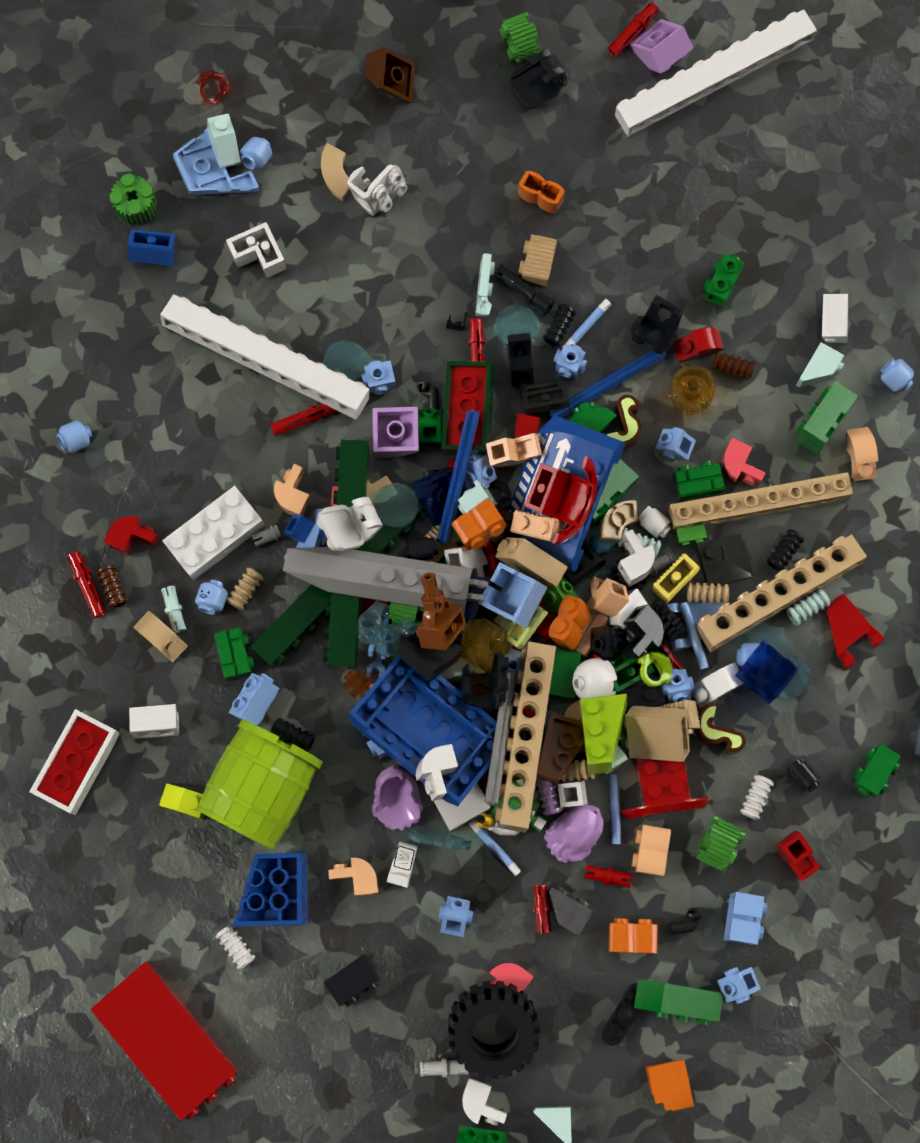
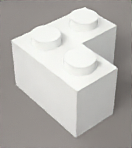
M267 222L226 240L238 268L258 259L267 278L287 269L285 260Z

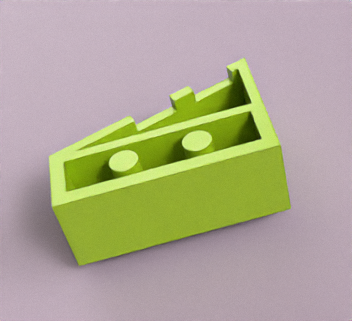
M627 694L580 699L588 775L612 772L627 707Z

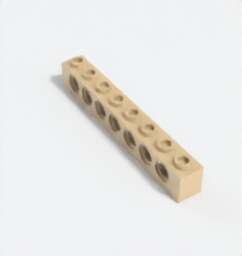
M847 472L670 504L668 515L671 521L672 532H675L678 528L701 524L709 526L847 501L853 495Z
M851 534L846 538L844 536L837 538L832 542L833 545L827 549L822 547L814 552V557L808 560L806 558L799 560L795 563V568L789 571L787 569L780 571L776 574V579L770 582L768 580L763 581L756 586L757 590L752 593L746 591L738 596V601L733 604L725 603L718 608L719 612L712 616L709 613L700 618L696 629L710 653L783 611L805 596L810 595V593L815 592L816 589L824 587L863 564L867 556ZM832 555H839L842 558V561H835ZM818 565L822 567L824 572H816L813 566ZM794 577L803 578L805 583H796ZM775 588H782L786 594L778 595L775 592ZM763 599L766 602V606L757 605L755 600ZM736 611H745L747 613V617H739L736 614ZM718 621H724V622H726L727 625H728V628H727V629H721V628H719V627L717 626V622H718Z
M528 642L526 649L522 648L520 662H524L523 670L518 671L516 684H520L519 693L515 692L513 706L517 708L516 715H511L509 729H513L512 738L508 737L506 752L510 753L508 761H504L503 774L506 775L505 784L501 783L499 797L502 798L501 807L497 806L495 821H499L498 828L526 833L529 828L556 646ZM530 665H538L541 668V672H532ZM534 687L538 694L530 695L527 693L526 688ZM523 710H532L534 713V717H525L523 715ZM526 731L530 734L531 739L524 741L520 738L519 733ZM517 754L525 755L527 763L521 764L517 762L515 756ZM516 776L522 778L524 785L521 787L515 786L512 783V778ZM512 799L517 800L520 803V809H511L508 801Z

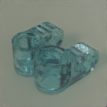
M377 600L360 615L357 637L364 644L375 645L376 652L379 655L389 657L395 654L401 639L416 632L417 624L408 618L403 619L397 626L382 624L389 614L390 606L381 600Z

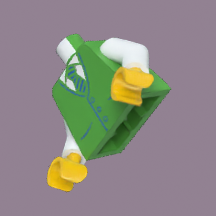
M513 777L512 783L515 786L521 787L524 785L522 778ZM535 787L529 825L541 832L547 820L536 813L541 804L539 802L540 795L537 794ZM502 798L499 799L498 804L490 815L480 814L485 817V822L483 824L477 822V826L486 828L498 835L516 836L519 834L518 831L498 828L499 821H495L497 806L501 807ZM512 799L508 801L511 809H520V803L517 800Z

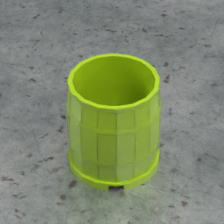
M242 719L240 724L237 725L239 728L238 732L230 744H228L206 784L199 805H197L195 810L274 851L308 792L316 769H321L323 761L294 744L287 745L279 740V736Z

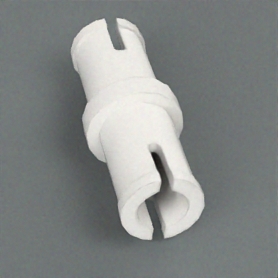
M441 1058V1061H420V1077L442 1075V1078H447V1075H468L464 1063L461 1065L457 1060Z

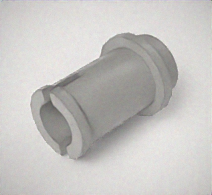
M271 524L269 528L252 534L253 540L263 537L261 540L254 542L257 548L273 540L279 541L278 538L282 537L277 524L274 526Z
M669 552L654 559L648 576H657L658 572L672 566L674 560Z

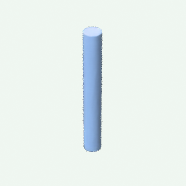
M688 602L679 604L700 670L709 668Z
M609 774L612 844L615 845L621 844L618 774Z

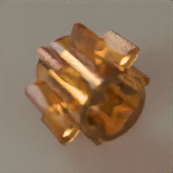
M360 670L355 674L349 671L343 677L346 683L342 687L353 698L357 695L362 698L368 692L369 688L367 686L371 682Z

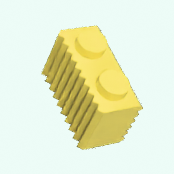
M682 554L657 579L656 583H653L651 590L667 605L698 573L700 567L689 556Z

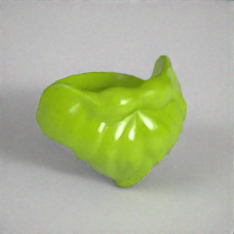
M648 652L638 659V663L641 664L640 675L645 684L651 687L669 684L673 669L669 657L659 652ZM651 663L655 664L659 670L660 679L658 681L651 680L647 675V667Z

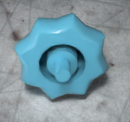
M595 530L592 537L589 538L590 545L598 555L609 552L615 543L599 541L597 536L598 530Z

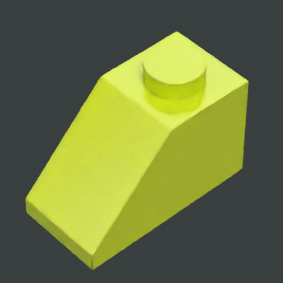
M166 783L159 806L201 820L205 816V814L195 810L203 794Z

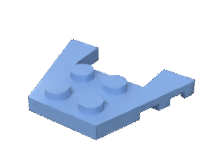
M207 128L199 137L193 138L173 153V159L190 195L259 191V186L252 171L230 178L226 168H219Z

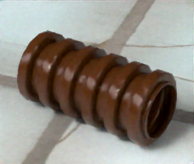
M721 351L716 352L712 363V370L719 369V372L726 371V374L730 372L732 376L737 374L739 378L744 376L746 380L751 378L755 366L754 361L748 362V359L741 360L739 356L734 358V355L727 356V353L720 354Z
M106 565L99 568L96 574L100 576L101 588L105 589L103 593L107 595L108 607L112 609L119 608L128 602V598L124 597L126 593L122 591L123 585L119 584L121 580L117 578L116 566Z

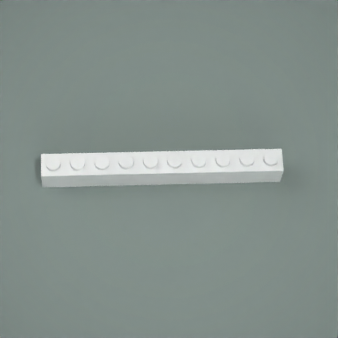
M804 9L798 13L796 11L792 12L784 20L771 23L767 29L761 32H753L746 40L742 42L740 40L736 41L728 49L715 52L711 58L705 61L699 60L692 68L686 71L684 69L680 70L674 77L659 81L655 87L640 91L636 97L630 100H622L616 106L615 117L628 137L813 41L817 29Z
M173 294L160 314L162 326L322 404H326L357 420L369 400V388L362 382H354L343 373L334 372L322 363H315L301 353L296 354L285 345L269 341L266 336L262 334L257 335L243 325H236L225 316L213 314L208 308L204 306L199 307L185 297L180 298Z

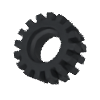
M655 600L650 605L662 621L664 629L663 638L665 637L667 641L672 642L685 630L684 624L679 621L680 619L675 616V613L668 606H665L663 602Z

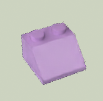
M663 19L657 21L629 43V47L650 70L658 73L669 70L672 64L684 58L693 49L684 26Z
M418 407L373 408V452L375 458H399L419 452Z

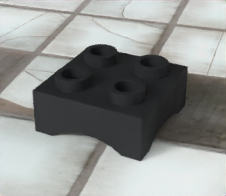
M415 632L399 641L395 654L430 682L458 661L463 648L455 643H452L447 650L421 648L419 638Z

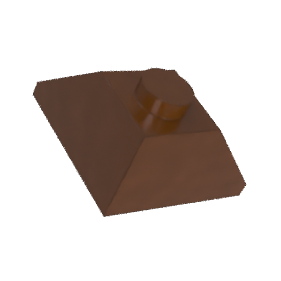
M385 47L367 53L364 74L374 86L408 104L412 103L415 62Z

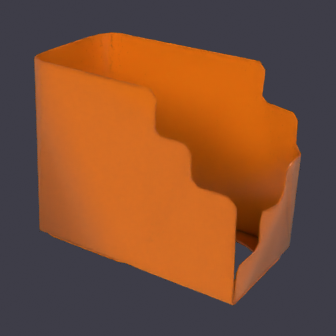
M685 1060L645 1066L650 1091L654 1096L656 1104L663 1103L665 1110H672V1112L694 1106Z

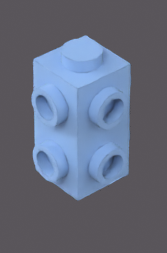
M251 673L228 713L240 720L243 719L258 726L280 688L272 684L274 679L262 673L261 676Z

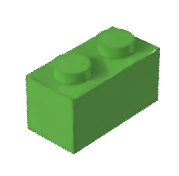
M705 524L678 528L675 531L677 543L683 547L689 546L690 543H702L707 539Z

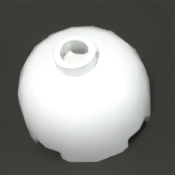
M601 658L588 659L578 665L573 676V687L577 696L582 699L615 695L616 691H613V681L617 680L614 667L608 660L604 661Z

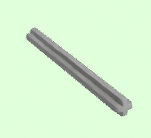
M506 672V678H509L506 702L501 703L498 710L485 795V803L491 806H496L499 801L517 674L513 672Z

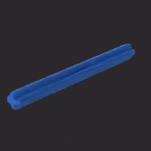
M651 350L569 398L570 407L549 411L550 417L552 418L554 415L561 418L565 417L579 405L592 401L665 358V352L657 354Z
M468 410L466 413L437 541L440 543H450L453 531L451 524L456 518L459 505L458 499L461 496L480 414L477 411Z

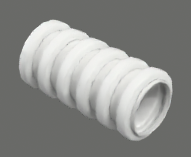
M754 775L755 781L751 783L752 789L748 790L750 794L749 796L746 795L747 801L743 802L744 809H741L740 812L748 818L759 820V813L763 812L761 808L765 806L766 803L764 801L768 799L767 793L771 792L769 788L774 783L766 777Z
M232 924L216 934V939L221 940L220 944L225 946L224 950L229 952V957H233L234 960L232 962L237 963V969L239 970L250 964L254 960L255 955L250 954L251 950L246 948V943H242L241 940L243 938L241 936L238 937V931L233 930L234 926Z

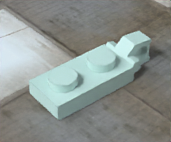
M484 253L480 261L475 316L489 317L492 304L488 301L487 296H491L493 283H489V276L494 274L495 262H491L492 254Z

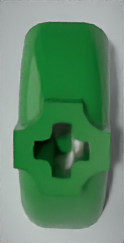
M586 402L573 409L574 415L570 421L603 434L616 421L618 415L609 408L596 406L595 402Z

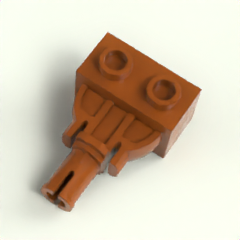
M428 572L421 577L425 592L421 597L424 611L423 621L418 625L416 633L421 648L447 650L466 625L462 605L450 604L443 590L438 589L436 574Z

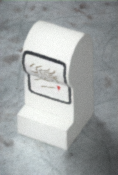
M399 841L387 883L408 888L418 848L417 845Z

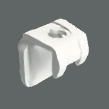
M391 164L372 183L368 178L362 179V175L366 172L364 167L353 171L347 182L355 200L372 216L378 211H389L393 205L392 200L396 196H403L407 191V185L400 168L397 165Z
M369 497L352 500L353 506L351 507L337 505L326 507L319 512L317 525L321 530H324L328 538L327 545L331 550L346 551L359 548L364 542L370 540L383 526ZM363 514L366 518V521L364 522L361 521V519H363Z

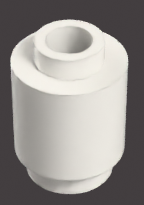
M648 506L638 517V520L641 522L640 525L656 539L660 536L664 538L672 529L669 526L671 521L656 508L652 509Z

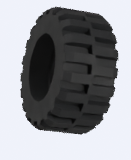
M489 980L483 981V986L480 987L477 984L470 986L469 993L463 991L459 995V1002L454 1001L451 1007L452 1013L448 1017V1037L450 1049L455 1054V1059L461 1065L464 1063L465 1070L470 1073L477 1071V1076L482 1078L485 1075H491V1079H498V1075L503 1074L506 1078L512 1076V1071L514 1070L520 1072L524 1069V1062L529 1064L534 1058L533 1052H537L539 1047L540 1027L534 1003L532 1000H528V995L523 990L518 992L517 986L511 983L508 987L504 986V981L497 980L496 984H490ZM489 1014L507 1016L516 1024V1031L513 1036L497 1045L484 1044L478 1041L472 1035L471 1028L477 1020Z

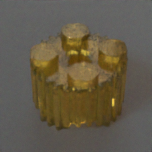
M693 365L691 367L683 366L682 369H678V372L675 373L669 388L670 399H672V404L675 403L674 407H678V410H682L686 415L698 414L699 411L703 412L704 409L706 410L710 406L716 392L715 380H713L714 374L711 375V371H707V367L704 369L702 366L699 368L698 365L696 367ZM694 387L697 389L696 392L689 390V388L693 389Z
M479 618V620L476 619L475 621L469 620L468 624L466 623L462 629L463 638H461L460 647L463 648L460 657L481 669L491 671L494 652H501L502 655H506L510 651L511 643L508 642L507 631L486 618Z

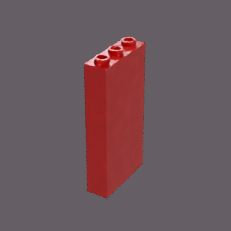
M144 962L90 1009L181 1121L186 1117L188 1120H191L200 1112L198 1107L204 1101L209 1104L219 1095L216 1091L222 1085L227 1088L237 1079L235 1074L239 1070L150 962Z

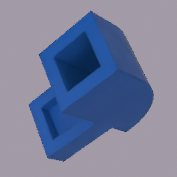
M293 514L283 534L297 543H305L315 523L302 515ZM320 530L318 536L321 540L319 547H325L328 538L324 530Z

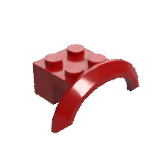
M585 456L581 466L586 471L587 480L540 463L524 506L571 524L565 530L556 532L552 541L553 544H561L576 534L586 521L592 508L597 490V472L593 460L588 456Z
M636 759L638 784L641 786L644 806L622 810L620 814L628 819H634L660 813L703 809L710 803L711 798L691 799L685 761Z

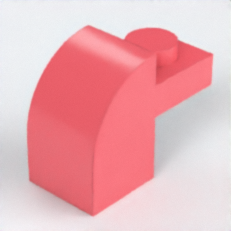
M734 438L731 439L722 458V470L725 477L733 484H735L738 477H741L742 481L752 486L756 484L759 486L765 472L745 463L752 447Z
M512 963L500 964L489 972L497 978L494 982L490 980V984H496L497 980L504 981L507 987L510 983L517 986L518 992L524 991L534 977L522 967Z

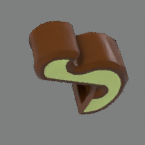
M631 395L621 396L615 407L622 431L605 434L625 442L623 450L637 443L642 429L640 420L635 416L638 412L639 404L636 398Z
M717 702L708 703L698 713L700 728L695 729L698 740L708 746L724 743L725 748L723 751L725 753H738L746 744L743 733L712 725Z

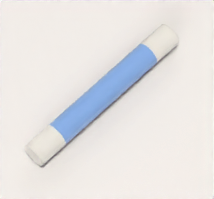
M604 299L564 345H575L611 306L610 301Z
M473 819L468 825L514 877L517 876L521 870L484 828L477 826L478 821Z

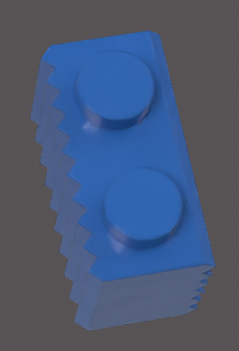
M131 229L128 241L129 261L173 266L175 235L173 233L170 235L169 233Z

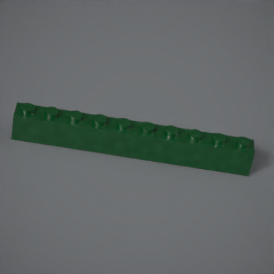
M341 440V447H336V460H340L339 469L335 468V482H338V491L333 493V504L351 507L353 506L352 500L367 497L369 442L364 440ZM363 514V519H361L362 522L365 521V516H364V514ZM364 544L353 550L363 551ZM328 592V594H331V603L327 602L326 616H330V625L325 626V639H329L328 648H324L323 661L327 662L328 668L356 670L361 597Z
M408 484L378 515L383 526L370 540L364 542L363 551L384 554L386 551L390 553L397 546V540L402 535L405 537L412 531V524L417 519L421 521L428 514L429 502ZM311 584L252 644V650L272 669L275 666L279 667L287 659L286 654L291 649L296 650L303 643L302 638L307 633L311 634L319 626L317 622L323 616L325 618L328 617L326 616L327 602L331 603V594Z

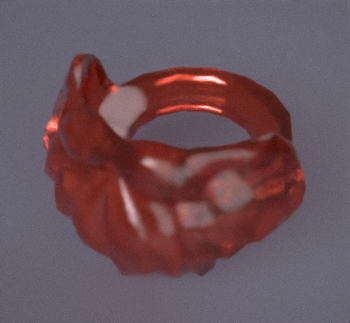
M214 70L203 71L197 79L201 98L209 104L218 103L224 94L230 93V86L226 76ZM208 80L219 82L217 96L213 99L207 98L204 93V87Z

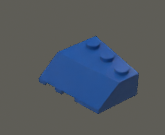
M255 854L233 926L308 925L307 854Z

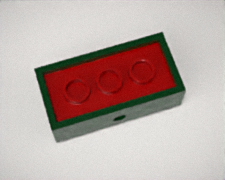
M447 361L441 450L445 455H457L468 410L477 411L480 414L470 456L488 454L486 443L491 442L495 368L492 362Z

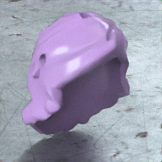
M392 765L384 769L377 777L375 783V799L372 805L373 816L378 817L379 821L384 823L390 830L400 829L402 831L405 827L411 828V824L418 823L423 809L416 781L407 769L399 765Z
M589 804L574 806L551 820L544 835V839L548 842L546 847L551 849V855H555L558 861H563L564 863L568 861H584L589 856L591 848L596 845L597 840L603 833L604 821L600 808Z

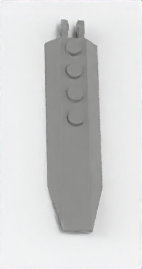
M329 547L287 548L283 567L284 572L327 592L423 607L421 597L425 593L421 577L425 573L432 572L436 574L438 589L443 590L450 604L462 605L464 614L467 600L485 602L486 599L481 594L468 593L469 586L480 589L488 587V582L470 579L472 574L471 568L353 549L333 551Z

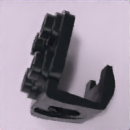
M548 48L529 59L530 63L516 70L510 79L511 87L522 103L530 109H536L560 94V89L568 84L566 72Z
M656 295L645 315L638 316L630 329L631 340L637 344H643L644 342L651 344V350L657 354H663L670 350L678 337L676 332L684 308ZM661 308L671 311L669 319L660 320L659 311Z
M494 652L491 673L469 674L470 664H466L462 668L461 699L465 705L494 710L497 705L506 702V692H508L509 678H506V671L509 668V657H504L501 652ZM476 685H481L485 689H489V692L478 696L472 692V688Z

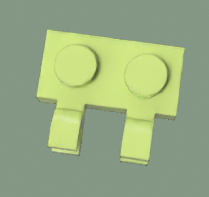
M538 605L527 628L499 614L494 621L505 629L502 636L515 647L522 650L548 612Z

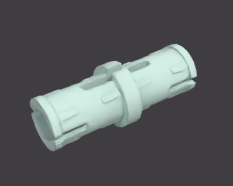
M168 586L167 589L162 588L161 592L166 605L164 610L165 614L169 617L172 631L174 633H180V630L182 632L185 631L186 627L181 612L183 607L179 604L176 587Z

